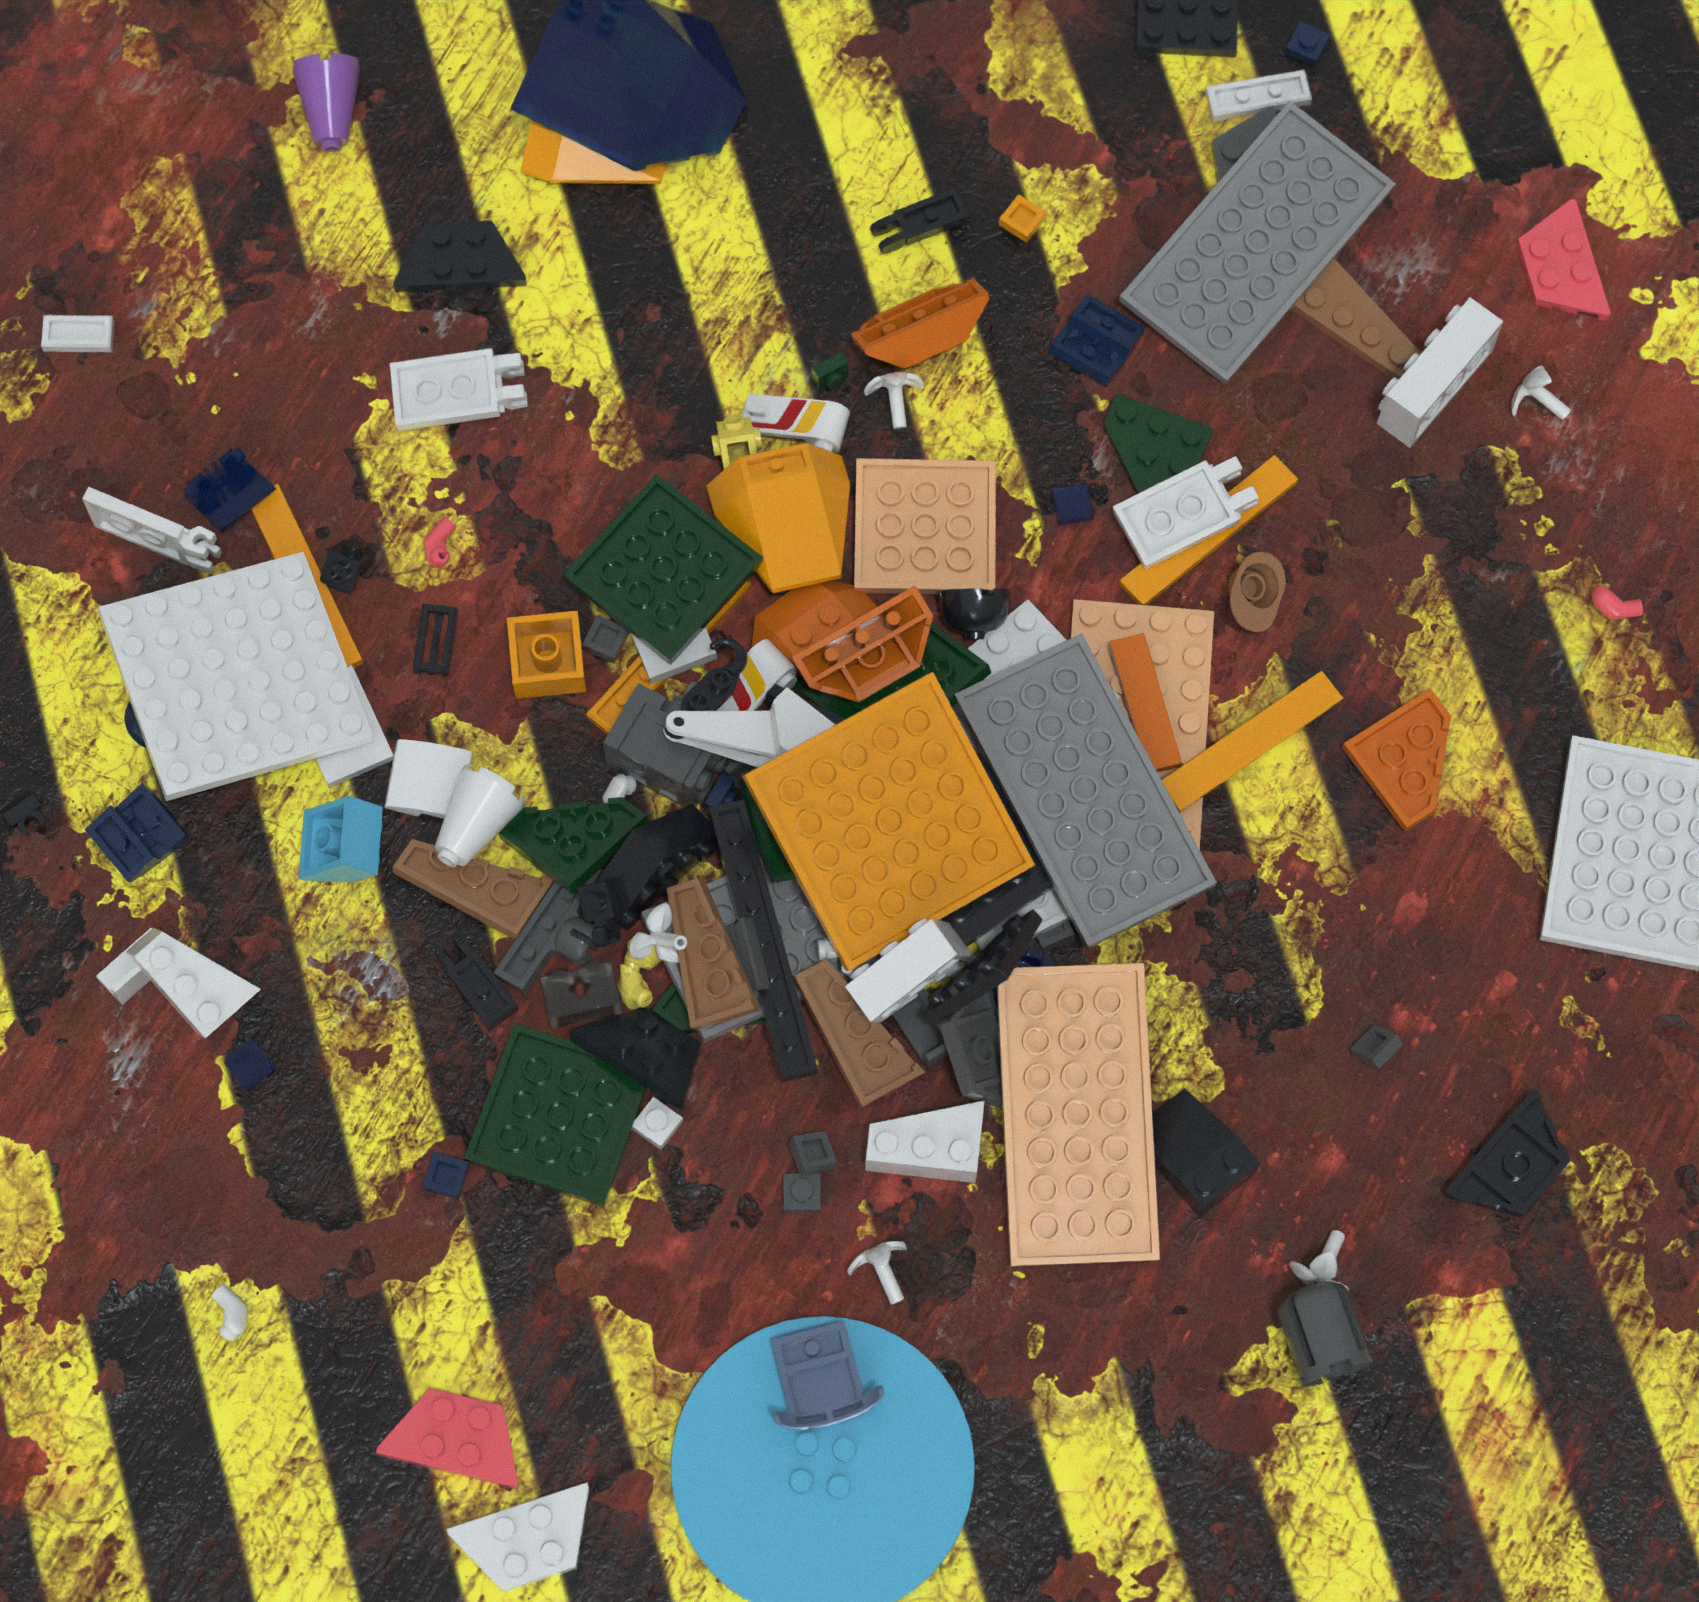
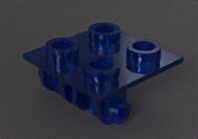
M239 447L234 450L228 449L218 459L221 466L213 461L211 466L214 472L211 473L205 467L203 469L205 476L202 473L198 474L191 481H187V487L183 489L184 497L221 532L276 490L275 486L246 460V455Z

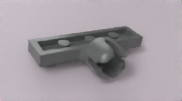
M598 870L583 885L595 883L602 874V871ZM554 882L493 972L498 980L526 995L549 959L554 955H560L579 966L586 965L593 960L594 956L587 953V949L590 948L598 952L600 947L596 948L592 940L594 924L591 922L585 923V919L580 917L582 907L577 890L571 894L557 882Z

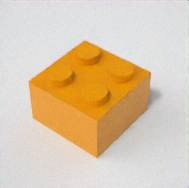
M578 611L507 618L512 683L516 699L586 692Z

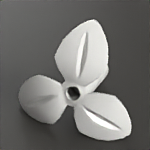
M1543 366L1533 369L1526 375L1522 381L1523 384L1519 385L1516 389L1511 403V414L1514 417L1521 400L1529 395L1536 398L1561 420L1571 411L1569 407L1543 387L1552 382Z
M907 372L885 374L875 377L864 389L865 396L881 387L888 389L893 429L907 427L902 393L903 385L906 384L921 390L924 389L923 380L914 374Z
M668 903L658 905L648 915L646 924L651 932L650 935L642 932H637L630 943V954L636 959L646 958L649 956L654 945H656L659 959L666 962L679 963L677 950H683L687 946V939L683 935L664 932L671 925L672 913Z
M1337 1230L1331 1231L1322 1254L1318 1255L1309 1265L1310 1269L1300 1263L1290 1261L1289 1266L1291 1270L1306 1285H1311L1314 1282L1339 1283L1331 1279L1335 1277L1337 1272L1336 1257L1345 1239V1235Z
M901 1241L883 1242L872 1249L861 1252L854 1258L847 1270L848 1275L851 1276L862 1264H873L891 1305L904 1299L889 1265L891 1251L907 1250L906 1244Z

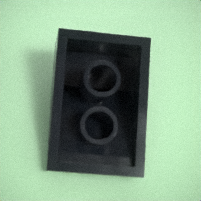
M1185 1088L1152 1114L1155 1167L1199 1219L1256 1174L1260 1165L1257 1158L1232 1130Z

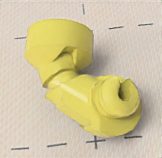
M631 938L627 942L628 951L623 958L624 965L620 964V977L617 988L624 1005L634 1010L640 1007H647L653 999L648 984L643 980L642 974H640V969L651 970L662 960L657 955L656 945H654L648 957L643 959L632 957L630 954Z

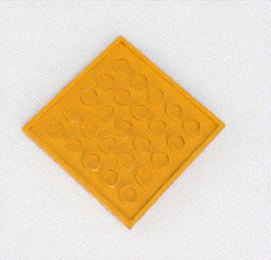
M933 672L926 674L742 776L846 971H850L878 955L892 942L898 941L899 943L909 937L908 930L924 918L927 921L930 919L940 920L1035 866Z

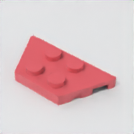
M1570 199L1521 236L1517 241L1516 247L1534 305L1550 309L1559 308L1563 312L1576 315L1578 311L1598 315L1597 320L1606 321L1609 320L1611 315L1576 199Z
M429 1388L376 1450L378 1456L516 1490L519 1488V1480L503 1405Z

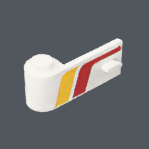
M748 394L742 417H751L753 429L760 428L762 436L804 439L806 443L838 453L841 448L850 411L842 404L833 401Z
M768 639L761 640L748 651L747 665L739 676L733 695L717 711H756L766 699L767 692L774 684L783 688L788 687L789 689L795 685L797 681L795 677L797 668Z

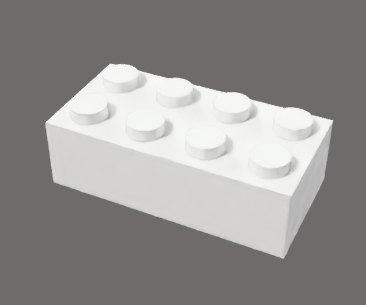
M1471 297L1462 307L1457 304L1450 311L1445 319V322H1447L1446 326L1441 331L1436 328L1430 334L1424 344L1427 348L1421 355L1414 353L1405 364L1403 370L1406 372L1399 380L1394 377L1383 390L1382 394L1385 397L1378 406L1381 412L1377 424L1409 448L1493 351L1503 321Z

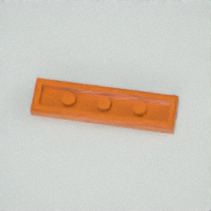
M1141 633L1111 640L1109 647L1132 726L1157 773L1181 767V757L1145 634Z

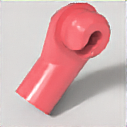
M446 517L440 520L423 542L426 560L429 564L438 568L443 567L449 561L450 554L447 551L445 541L457 529L455 524Z
M1604 585L1597 586L1592 591L1594 606L1610 620L1643 615V606L1640 599L1622 601Z

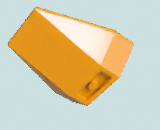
M567 57L553 68L530 124L521 173L552 183L660 184L682 131L683 124L600 67Z
M809 443L738 457L706 485L715 519L763 557V562L756 572L772 593L827 582L842 577L850 481L841 455Z

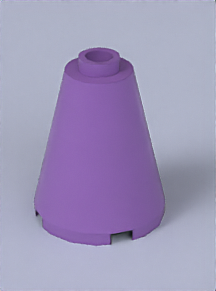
M331 53V59L320 60L319 54L301 57L293 62V75L314 144L321 146L322 151H339L342 149V145L347 144L349 140L361 69L359 60L350 55Z

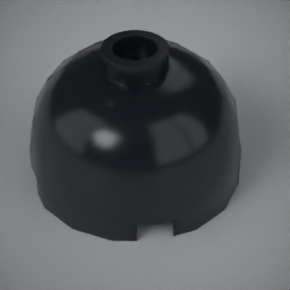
M983 588L939 590L941 616L945 624L953 631L965 633V640L984 639L987 632L997 630L1006 621L1010 610V589L993 588L994 594H989V590Z

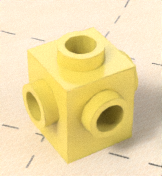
M736 415L716 422L718 435H712L711 438L714 456L721 455L724 470L738 457L756 454V450L763 449L760 428L753 429L751 417L744 418Z

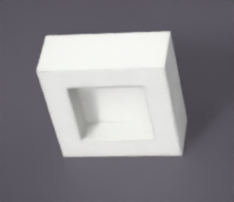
M652 1097L634 1121L633 1131L662 1150L683 1122V1117Z

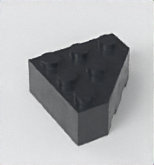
M693 804L633 829L596 881L601 882L614 879L622 910V915L614 917L619 930L622 928L625 930L632 928L640 920L641 912L647 910L661 896L668 895L666 888L677 885L679 880L699 862L703 863L715 852L716 847L714 844L716 839L712 824Z

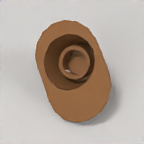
M1266 552L1250 554L1244 558L1239 568L1233 572L1229 580L1228 587L1232 614L1237 623L1245 630L1254 633L1263 632L1272 625L1286 585L1285 571L1280 561L1272 554Z

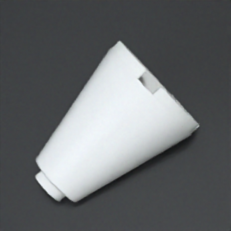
M472 764L465 765L459 774L435 843V849L439 853L437 858L452 868H455L457 865L465 866L525 806L523 795L519 800L513 795L516 788L511 783L483 767H480L478 772L471 771Z

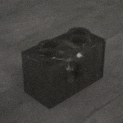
M591 961L584 964L582 969L568 971L566 968L555 969L548 972L546 977L540 978L551 1029L622 1013L612 962ZM583 987L585 996L578 997L576 988Z

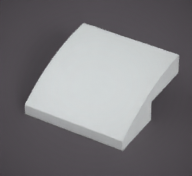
M398 739L396 741L384 808L417 817L423 813L444 819L459 774L465 765L470 764L472 751L436 743Z

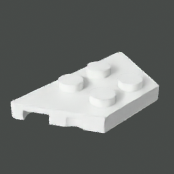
M587 1483L448 1528L447 1532L449 1537L505 1593L577 1569L589 1487Z

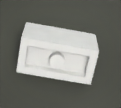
M152 928L147 930L96 975L100 983L121 1005L150 981L126 951Z

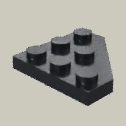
M1032 909L1023 916L1015 914L1009 918L1002 926L1003 930L986 947L973 953L966 960L965 967L945 986L942 985L931 993L927 999L929 1005L922 1015L924 1020L932 1027L1008 980L1043 920L1038 913Z

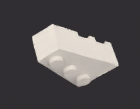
M926 918L920 920L908 930L910 936L900 944L898 941H894L886 946L879 953L882 958L871 966L869 963L864 964L852 973L851 978L853 980L845 987L870 1022H882L917 998V993L935 980L938 983L946 977L944 972L962 959L965 963L972 955L949 922L935 919L927 921Z
M152 928L126 951L191 1028L204 1038H207L261 990L156 928Z
M984 1101L870 1124L865 1171L975 1183Z

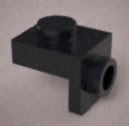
M343 540L328 550L320 581L346 593H351L355 589L359 574L372 566L376 553L366 549L365 544L357 540Z

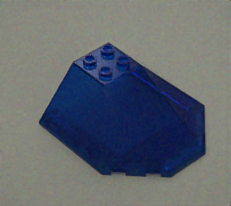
M561 0L549 21L510 109L632 171L646 169V166L663 162L664 165L687 161L690 159V156L706 153L707 156L720 154L744 110L747 100L715 27L711 22L667 0Z

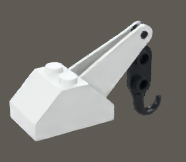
M720 638L710 644V649L715 650L718 647L730 648L735 653V659L728 665L710 670L683 697L681 711H673L667 716L663 732L666 738L673 742L690 745L759 767L835 724L788 687L774 699L770 711H717L733 695L739 676L745 669L748 660L745 648L738 641L731 638Z

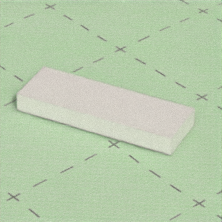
M1304 70L1207 86L1205 90L1213 122L1254 115L1269 106H1275L1276 111L1282 110L1289 101L1297 107L1311 105L1312 101Z

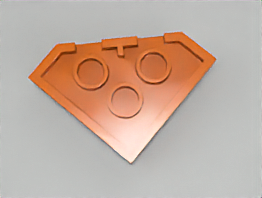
M1431 688L1346 741L1342 747L1404 832H1407L1433 815L1437 807L1451 715Z

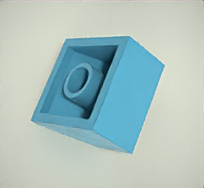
M346 796L304 810L298 879L304 881L357 882L377 876L380 864L379 851L383 828V807L358 798Z

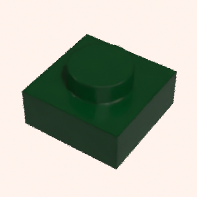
M842 351L812 367V383L819 393L827 388L835 389L839 387L849 377V362Z

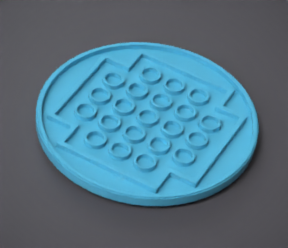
M827 1316L799 1318L766 1327L744 1338L721 1355L703 1374L683 1408L675 1432L671 1458V1479L675 1506L691 1546L709 1571L729 1590L747 1602L900 1601L929 1579L954 1547L969 1511L975 1470L973 1444L964 1411L947 1380L934 1364L908 1342L880 1327L862 1321ZM844 1321L863 1393L866 1394L876 1386L882 1385L884 1389L883 1398L866 1413L834 1425L810 1430L781 1428L774 1422L773 1413H790L771 1339Z

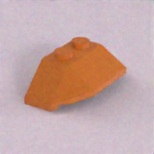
M974 278L963 282L964 284H950L938 287L872 316L859 330L851 334L852 339L868 356L904 369L916 366L936 354L950 351L956 345L967 341L990 299L989 294Z
M831 580L795 588L755 616L752 647L761 640L768 639L796 667L791 658L792 656L875 609L877 606L866 593L854 590V585ZM797 668V674H796L795 677H798L799 675H801V673L799 672L798 668Z
M914 585L791 658L810 689L860 703L920 668L933 614Z

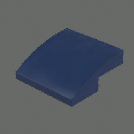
M1087 294L1071 314L1068 324L1052 342L1048 353L1107 387L1136 347L1146 327Z
M141 783L117 807L110 805L85 829L127 882L130 883L158 865L191 837L151 788L144 783Z

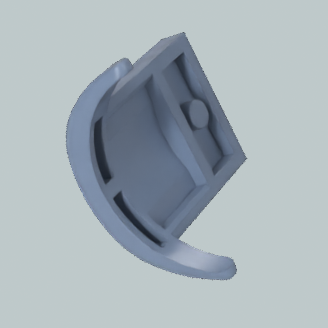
M844 1321L771 1339L790 1413H773L774 1422L781 1428L810 1430L834 1425L866 1413L883 1398L884 1389L882 1385L876 1386L866 1394L863 1393Z

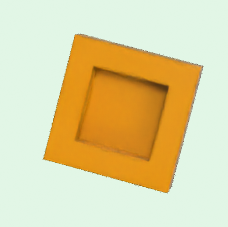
M1018 194L999 218V226L1027 243L1046 219V211Z

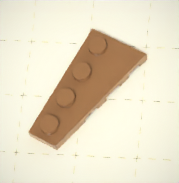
M1335 258L1290 309L1391 379L1396 377L1399 380L1406 372L1403 368L1414 353L1421 355V352Z
M414 839L410 841L393 865L394 874L516 940L555 882L552 878L546 876L538 878L527 875L524 870L514 867L506 869L491 865L489 860L478 857L475 860L471 859L465 866L457 865L455 868H452L437 858L439 853L436 851L435 845Z
M695 878L666 888L672 913L674 934L683 935L687 939V946L683 950H677L690 1028L700 1030L761 1011L705 880Z
M827 959L793 976V980L859 1107L867 1105L925 1073L920 1065L915 1063L904 1051L905 1048L895 1037L893 1038L881 1023L870 1022L845 986L848 983Z

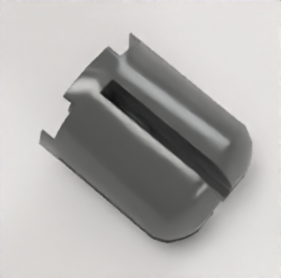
M1334 1282L1312 1284L1299 1289L1297 1292L1290 1293L1279 1305L1278 1317L1303 1387L1323 1384L1321 1377L1324 1380L1341 1375L1346 1377L1370 1367V1363L1373 1360L1349 1291L1343 1284Z

